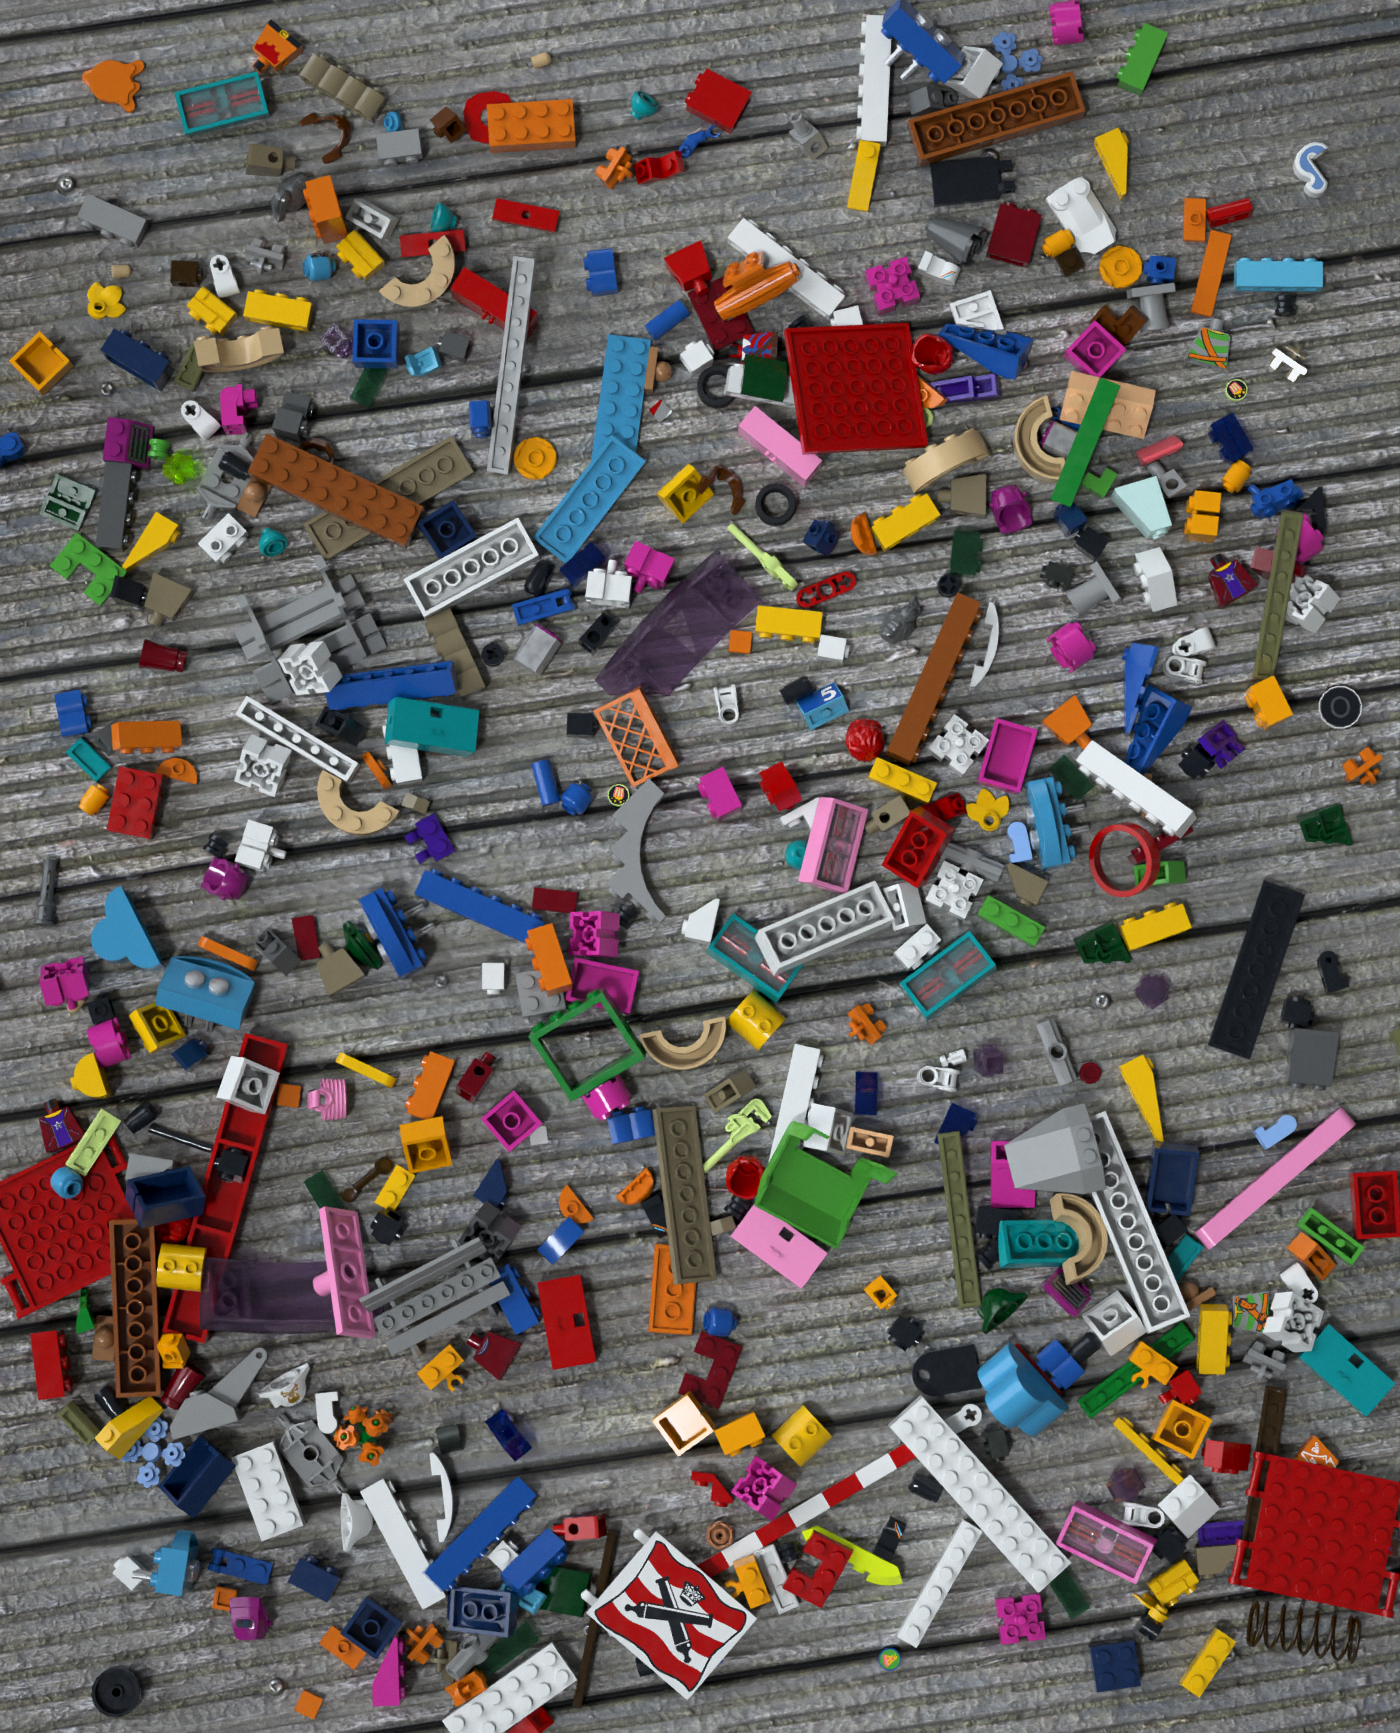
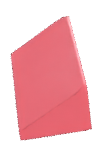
M1173 435L1138 450L1136 455L1141 466H1145L1180 451L1183 443L1178 437Z

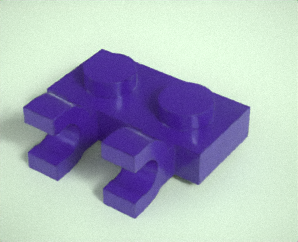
M1224 719L1198 739L1205 751L1211 756L1216 755V764L1220 769L1227 765L1224 758L1230 762L1238 756L1237 753L1240 754L1246 749L1241 743L1237 742L1235 739L1237 734Z
M435 814L415 823L417 830L405 835L408 845L423 839L428 848L415 854L419 864L432 857L435 862H438L455 853Z

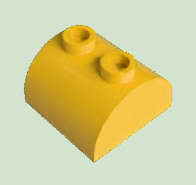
M687 464L656 493L664 506L683 524L714 495L709 487L702 495L698 492V485L702 477L690 464Z
M753 990L729 1016L726 1024L754 1049L759 1051L787 1018Z
M156 1002L136 1009L129 1015L133 1028L138 1032L145 1049L148 1050L150 1055L173 1045L186 1036L173 1011L155 1005Z
M94 1053L84 1056L75 1067L74 1077L70 1078L73 1089L97 1099L113 1097L105 1070L99 1065Z
M162 1243L157 1266V1287L202 1292L207 1248Z
M804 1405L771 1434L776 1442L800 1467L806 1464L833 1438Z

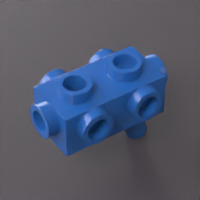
M1292 479L1260 490L1254 484L1248 487V491L1253 494V504L1250 505L1254 517L1258 516L1260 520L1270 518L1281 510L1295 507L1300 503L1299 498L1303 497L1299 485L1295 486Z

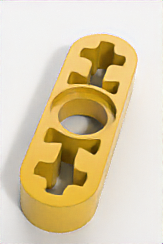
M339 1052L335 1061L390 1088H393L397 1080L342 1052Z

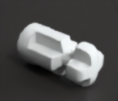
M963 1049L949 1053V1058H946L944 1055L940 1057L943 1068H948V1063H952L954 1066L967 1061Z

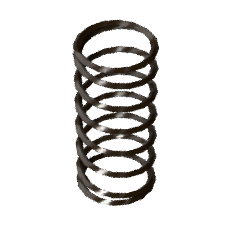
M1258 1599L1252 1602L1246 1637L1249 1647H1255L1263 1634L1264 1643L1268 1650L1276 1646L1280 1637L1281 1647L1285 1653H1288L1292 1650L1297 1639L1298 1650L1302 1656L1309 1653L1314 1642V1650L1319 1659H1322L1327 1654L1331 1645V1654L1336 1662L1344 1657L1346 1650L1348 1662L1350 1664L1355 1662L1361 1638V1619L1359 1616L1354 1618L1351 1615L1349 1617L1345 1643L1339 1657H1337L1335 1652L1337 1614L1334 1612L1332 1614L1329 1637L1325 1649L1320 1655L1318 1648L1319 1609L1315 1612L1312 1634L1308 1646L1303 1652L1301 1643L1302 1606L1298 1610L1294 1635L1288 1649H1286L1284 1625L1287 1606L1285 1603L1281 1608L1276 1635L1271 1646H1269L1268 1611L1270 1603L1269 1601L1265 1602L1261 1626L1256 1637L1260 1604ZM1254 1611H1255L1254 1625H1253V1631H1252V1635H1251L1252 1621H1253V1615H1254ZM1357 1624L1356 1641L1352 1655L1353 1636Z

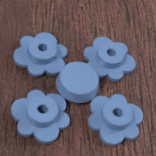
M1004 31L992 39L995 52H1001L1004 55L1000 60L1003 63L1000 70L1008 74L1006 80L1001 81L1002 92L1024 86L1022 84L1023 79L1021 77L1016 78L1012 74L1017 70L1018 65L1024 68V71L1027 73L1031 70L1037 72L1040 70V63L1043 61L1042 56L1038 55V51L1034 48L1029 51H1023L1022 57L1017 61L1013 55H1010L1011 50L1016 49V43H1014L1016 37L1014 34H1007Z
M160 1417L145 1431V1436L150 1437L152 1442L142 1447L140 1446V1440H137L122 1457L124 1462H137L138 1457L143 1455L145 1460L148 1461L145 1467L139 1468L140 1474L137 1476V1482L144 1484L145 1488L158 1485L160 1482L159 1475L161 1470L156 1468L152 1462L157 1461L161 1455L165 1459L166 1465H173L174 1467H179L182 1464V1459L186 1457V1453L183 1451L184 1445L180 1442L175 1444L169 1443L163 1451L160 1445L157 1444L160 1438L166 1437V1431L169 1427V1424L166 1421H162Z

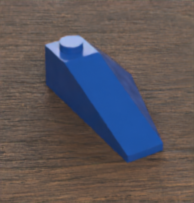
M947 323L938 334V336L943 337L953 347L991 372L1005 379L1016 380L1023 371L1034 341L1033 338L1013 332H1006V335L993 334L994 331L992 330L978 332L974 328Z
M1132 643L1129 648L1125 647L1122 660H1125L1123 666L1125 735H1129L1140 706L1139 701L1145 692L1146 680H1148L1159 647Z
M1149 684L1139 702L1138 712L1140 714L1137 724L1133 726V731H1135L1134 740L1129 745L1125 764L1141 775L1146 773L1181 730L1193 708L1180 699Z

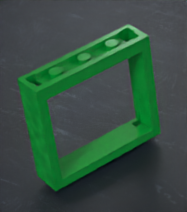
M605 987L600 990L590 991L586 995L587 998L582 1001L579 999L573 1001L568 1005V1009L563 1012L561 1010L556 1011L549 1017L550 1020L547 1022H538L531 1028L532 1031L528 1036L571 1102L645 1059L647 1053ZM601 1002L632 1051L576 1085L571 1086L540 1037Z

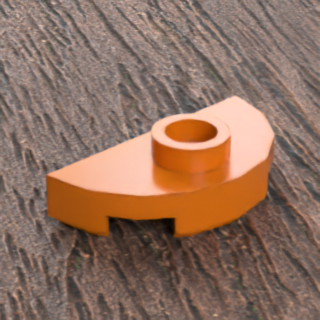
M917 375L922 407L932 409L943 406L948 399L925 379Z
M865 513L860 514L851 522V538L862 553L873 556L877 554L868 520Z
M368 751L362 754L361 757L384 790L392 787V784L383 773L386 771V768L378 759L375 762Z
M182 758L165 760L158 766L155 772L166 775V778L198 785V775L195 768Z
M646 1167L615 1197L617 1201L625 1205H635L649 1197L653 1190L654 1179L648 1168Z
M566 1185L559 1197V1208L566 1218L570 1217L578 1224L592 1221L594 1219L570 1187Z

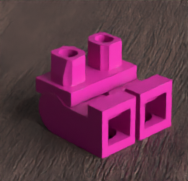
M242 384L235 385L236 389L234 387H225L221 391V421L226 435L248 433V425L241 415H248L247 409L259 408L258 395L255 389L244 390Z

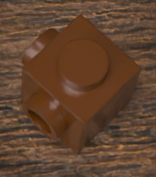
M446 106L430 119L434 126L432 130L440 139L443 137L450 143H453L467 130L457 114Z

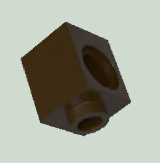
M171 260L170 282L172 286L199 287V281L203 280V268H200L197 261Z

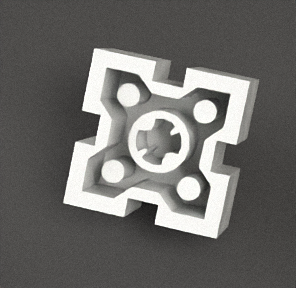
M608 560L607 574L604 569H594L593 572L588 571L585 594L586 604L608 605L629 609L633 584L632 576H628L627 572L616 571V560Z
M1307 575L1303 578L1296 577L1295 582L1291 584L1285 620L1296 625L1300 624L1304 629L1316 634L1325 621L1324 614L1326 612L1331 613L1339 602L1340 597L1329 585L1316 580L1314 582Z
M324 641L311 642L308 646L304 643L290 645L278 659L284 673L290 674L291 679L289 682L296 695L310 694L313 690L316 693L330 692L343 677L336 663L329 660L331 654Z
M954 714L943 729L946 735L944 737L938 735L927 752L940 762L944 758L950 762L948 768L962 778L973 763V760L970 758L972 754L978 757L989 742V739L977 730L970 733L966 730L968 724Z
M251 734L242 749L239 761L241 764L237 769L234 782L250 788L254 784L259 786L260 792L275 797L284 782L287 771L285 768L289 763L292 750L278 744L269 746L267 745L268 740Z
M248 819L235 862L240 866L264 873L265 869H269L271 866L272 856L285 859L286 851L276 848L279 836H277V831L274 827Z
M944 861L935 878L940 883L938 886L932 885L924 902L939 910L944 905L950 908L948 914L964 921L972 905L968 899L970 896L975 898L984 879L969 872L966 876L958 873L959 867Z
M1293 1291L1275 1293L1270 1308L1274 1314L1273 1317L1267 1318L1263 1334L1275 1341L1282 1340L1281 1345L1292 1352L1312 1351L1316 1338L1313 1330L1315 1327L1320 1326L1324 1311L1312 1303L1304 1304L1305 1299Z

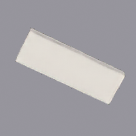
M774 1544L753 1552L778 1613L782 1614L800 1606L796 1596L782 1588L787 1575Z

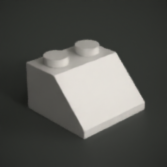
M964 46L961 50L964 53L962 66L945 85L969 98L980 99L988 92L989 85L998 76L1003 63L986 49Z
M715 898L690 914L688 920L684 919L681 934L685 935V940L705 945L711 944L720 899Z
M812 1103V1107L808 1112V1126L830 1137L826 1139L813 1134L807 1141L803 1140V1146L845 1156L846 1142L854 1114L835 1107Z
M1118 1290L1082 1314L1083 1319L1110 1356L1147 1332L1138 1315Z
M1191 1475L1183 1480L1157 1505L1187 1539L1220 1509Z

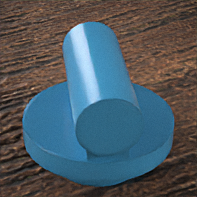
M400 111L387 113L384 119V126L387 132L404 130Z

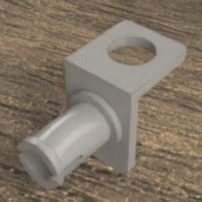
M800 112L793 113L790 116L789 121L794 127L789 132L790 136L803 146L810 160H815L828 149L822 135L815 127L804 120ZM820 142L819 149L816 152H811L812 144Z
M1155 461L1148 466V471L1153 477L1157 476L1162 494L1165 493L1168 498L1187 488L1174 469L1166 472L1159 461ZM1177 482H1178V484H1179L1178 487H1177L1176 489L1170 490V489L1174 488V487L1177 485Z

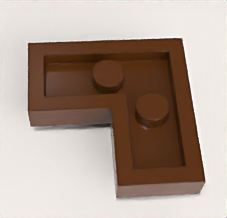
M1105 304L1090 322L1092 323L1094 320L1098 322L1119 343L1126 347L1149 319L1134 305L1119 318Z

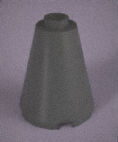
M938 216L933 219L930 218L925 227L927 236L966 268L974 264L975 260L972 258L975 254L980 255L987 238V233H985L987 229L984 227Z

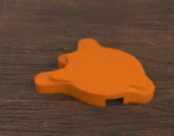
M107 60L97 64L93 69L85 71L82 75V80L101 102L118 104L127 113H132L136 108L133 97L141 89L139 83L134 82L133 78L142 73L145 67L141 60H136L129 64Z

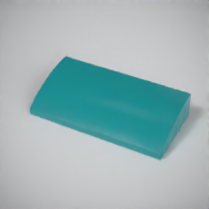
M1054 1220L1000 1221L998 1236L1000 1268L1063 1267L1062 1264L1066 1260L1077 1254L1079 1249L1077 1234L1069 1225Z

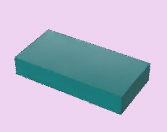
M81 737L66 751L96 783L112 769Z
M1187 1234L1183 1236L1167 1258L1176 1282L1179 1281L1204 1248Z

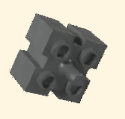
M486 1201L474 1215L458 1242L463 1245L479 1237L487 1249V1252L481 1254L479 1258L485 1261L491 1257L496 1265L522 1226L504 1214L499 1215L500 1210Z

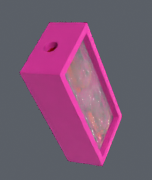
M1077 1500L1055 1545L1137 1584L1158 1539Z

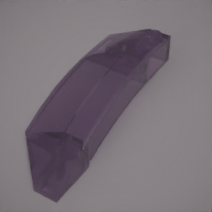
M716 549L672 589L643 619L618 648L595 678V681L609 695L627 694L641 686L646 696H649V694L670 696L698 662L725 635L760 605L763 600L732 564Z
M207 1257L204 1264L199 1306L200 1329L255 1334L336 1332L331 1294L320 1296L313 1287V1279L327 1271V1263H269ZM384 1305L372 1311L373 1318L384 1313Z

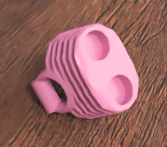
M322 1078L320 1088L307 1093L308 1109L321 1112L323 1121L346 1119L347 1093L345 1080ZM320 1094L324 1095L326 1099L324 1105H320Z

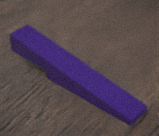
M1245 1520L1204 1523L1198 1529L1199 1546L1235 1544L1236 1539H1242Z

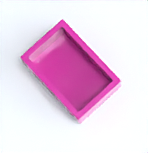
M996 718L976 783L1019 795L1038 730Z
M575 957L570 977L572 990L567 991L566 1002L572 1003L577 999L582 1001L587 998L586 995L590 991L600 990L605 987L621 1014L631 1015L639 971ZM601 1002L592 1006L593 1008L606 1010Z

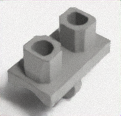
M256 238L251 245H246L245 261L250 262V266L257 268V274L262 275L264 270L271 272L272 269L282 272L284 268L283 246L275 244L272 250L269 251L264 249L265 242Z
M1256 1341L1244 1355L1242 1361L1251 1365L1250 1371L1256 1373L1255 1380L1260 1381L1262 1376L1268 1379L1272 1375L1279 1377L1286 1367L1283 1364L1285 1354L1274 1350L1271 1357L1263 1355L1266 1346Z

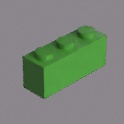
M1144 23L1142 29H1137L1133 38L1136 41L1134 48L1129 47L1124 58L1128 62L1125 67H1120L1116 76L1119 79L1118 87L1136 95H1142L1168 32Z
M989 895L976 915L978 918L1031 948L1035 947L1046 928Z
M1307 1208L1295 1225L1347 1265H1353L1365 1248L1312 1208Z

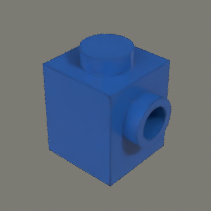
M1150 255L1148 262L1145 261L1143 267V274L1147 275L1146 281L1151 282L1152 285L1172 283L1175 274L1176 258Z

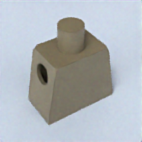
M249 143L245 175L279 177L282 169L294 170L295 157L283 156L282 148Z
M986 474L952 479L950 490H938L937 502L950 503V513L985 519Z
M153 573L145 601V608L153 612L148 623L160 628L164 618L175 621L194 592L190 588Z
M899 795L872 812L873 819L865 823L864 827L869 835L874 834L880 829L882 832H887L904 822L912 808L906 798ZM888 813L890 820L885 823L883 816Z
M330 941L318 947L324 958L316 964L329 997L366 977L365 973L344 948L335 952Z

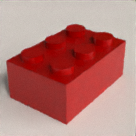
M119 766L106 831L153 839L166 775Z
M919 806L910 811L882 866L914 887L919 888L927 884L956 829Z
M1397 1171L1350 1173L1353 1239L1400 1237Z
M63 1330L30 1334L38 1400L71 1396V1391H74V1382L72 1377L69 1378L68 1369H71L70 1356H66L65 1347H68L67 1334H64Z

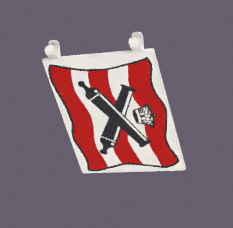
M637 1528L633 1534L637 1540L644 1544L643 1547L599 1598L588 1589L581 1593V1597L591 1605L586 1612L591 1618L688 1700L757 1620V1617L657 1531L649 1537L642 1529Z

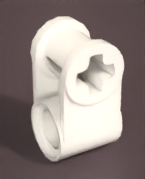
M223 255L214 256L210 261V268L219 299L240 293L236 277L233 274L228 259ZM222 262L224 265L223 270L219 271V269L217 268L219 267L218 263Z
M190 400L183 403L181 413L184 419L207 441L221 425L195 401ZM189 408L195 409L196 414L194 416L188 413L187 410Z
M1205 627L1178 639L1172 647V653L1174 656L1189 658L1212 650L1216 645L1209 628ZM1181 645L1187 646L1188 649L1186 651H1180L1179 647Z
M1172 656L1164 662L1163 672L1170 678L1202 684V672L1207 662L1199 659ZM1171 661L1178 664L1179 670L1177 672L1170 670L1169 663Z
M731 684V687L720 689L713 687L721 724L727 728L734 727L739 721L735 684ZM726 712H733L735 718L732 721H727L723 718V715Z
M925 1066L918 1071L917 1080L923 1086L957 1093L955 1087L960 1071L950 1068ZM924 1070L932 1072L933 1079L931 1082L923 1080L922 1073Z
M1298 1262L1279 1275L1289 1290L1301 1297L1304 1295V1289L1312 1291L1310 1295L1312 1299L1306 1298L1304 1304L1314 1303L1317 1300L1318 1291Z
M1124 1502L1123 1504L1125 1506L1124 1520H1121V1522L1127 1525L1158 1528L1164 1523L1165 1516L1159 1508L1132 1502ZM1153 1511L1160 1514V1520L1156 1524H1152L1148 1520L1149 1514Z

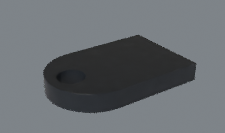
M974 1344L928 1352L921 1355L912 1368V1379L917 1389L929 1396H941L982 1388L977 1373L978 1365ZM922 1369L929 1372L930 1377L927 1382H920L917 1379V1373Z

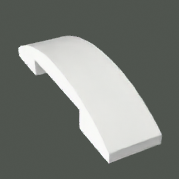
M989 602L983 627L992 628L983 667L974 666L969 686L971 690H974L987 674L997 649L999 623L995 605Z
M431 1452L432 1476L441 1475L445 1518L437 1519L439 1542H444L449 1533L453 1518V1490L445 1465L436 1452Z

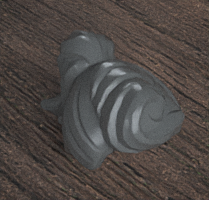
M296 173L279 184L271 201L273 215L278 223L281 222L285 211L295 212L306 204L303 189H307L305 182L310 180L307 176Z
M915 595L911 598L908 605L891 610L885 615L880 627L881 630L879 631V635L884 641L895 644L906 640L913 633L916 626L915 620L921 614L920 604Z

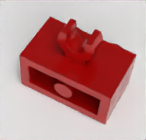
M782 761L759 772L762 780L759 782L763 793L766 794L770 805L775 804L779 812L784 809L788 811L794 808V804L803 801L794 780Z
M1182 1369L1172 1375L1167 1382L1169 1390L1159 1395L1158 1398L1162 1404H1166L1173 1398H1176L1177 1402L1188 1404L1189 1406L1200 1399L1198 1395L1202 1391L1189 1370Z
M1206 1439L1205 1448L1202 1447L1201 1456L1204 1457L1203 1466L1212 1467V1472L1238 1475L1239 1470L1248 1471L1251 1445Z

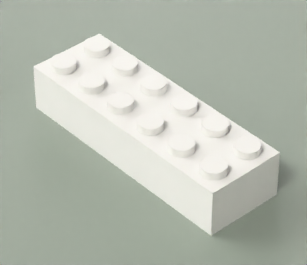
M516 518L406 577L404 582L425 621H427L426 618L453 607L540 560L522 523L519 518Z
M873 881L764 927L757 932L755 940L773 976H776L883 930L891 925L894 917L876 881Z
M552 1641L488 1686L487 1690L468 1700L444 1717L442 1722L450 1733H503L574 1683L578 1676Z

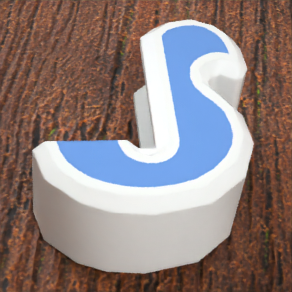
M1313 142L1304 146L1297 153L1293 163L1295 175L1300 180L1307 182L1304 186V192L1312 198L1321 197L1328 184L1313 163L1315 159L1327 151L1328 147L1324 143Z

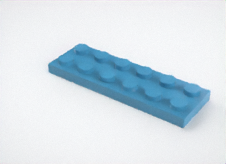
M608 334L592 460L611 435L636 453L645 378L649 348L651 346L650 339Z
M611 435L533 539L568 565L646 461Z

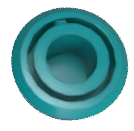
M635 91L632 95L631 115L636 119L641 120L643 117H650L659 110L658 103L648 94L642 91Z
M438 203L431 217L430 228L432 232H442L449 228H454L457 216L452 214L448 206Z
M272 528L262 530L259 540L260 553L267 557L282 553L288 545L287 537L282 532Z
M795 840L787 846L785 860L790 867L801 870L807 841Z

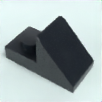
M1318 487L1296 512H1313V515H1310V525L1314 530L1318 529L1321 533L1326 530L1323 487Z

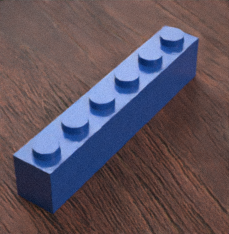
M452 660L344 674L330 692H325L329 710H344L349 707L357 706L362 708L372 704L385 705L395 697L407 699H429L434 696L448 697L456 694L459 682Z
M431 869L430 872L424 871L414 893L417 897L526 944L525 938H528V930L546 925L542 921L543 917L532 912L530 916L522 913L523 908L514 904L508 907L502 904L503 900L491 895L490 898L483 896V891L473 886L467 889L462 886L463 882L451 877L450 881L442 878L443 873Z
M515 1477L422 1573L441 1592L445 1589L450 1591L456 1585L457 1581L455 1579L460 1573L465 1575L473 1567L471 1562L476 1557L481 1559L489 1551L487 1546L492 1541L496 1543L504 1535L502 1530L507 1525L512 1527L520 1519L518 1514L523 1509L528 1511L534 1505L535 1501L533 1499L537 1495L519 1477Z

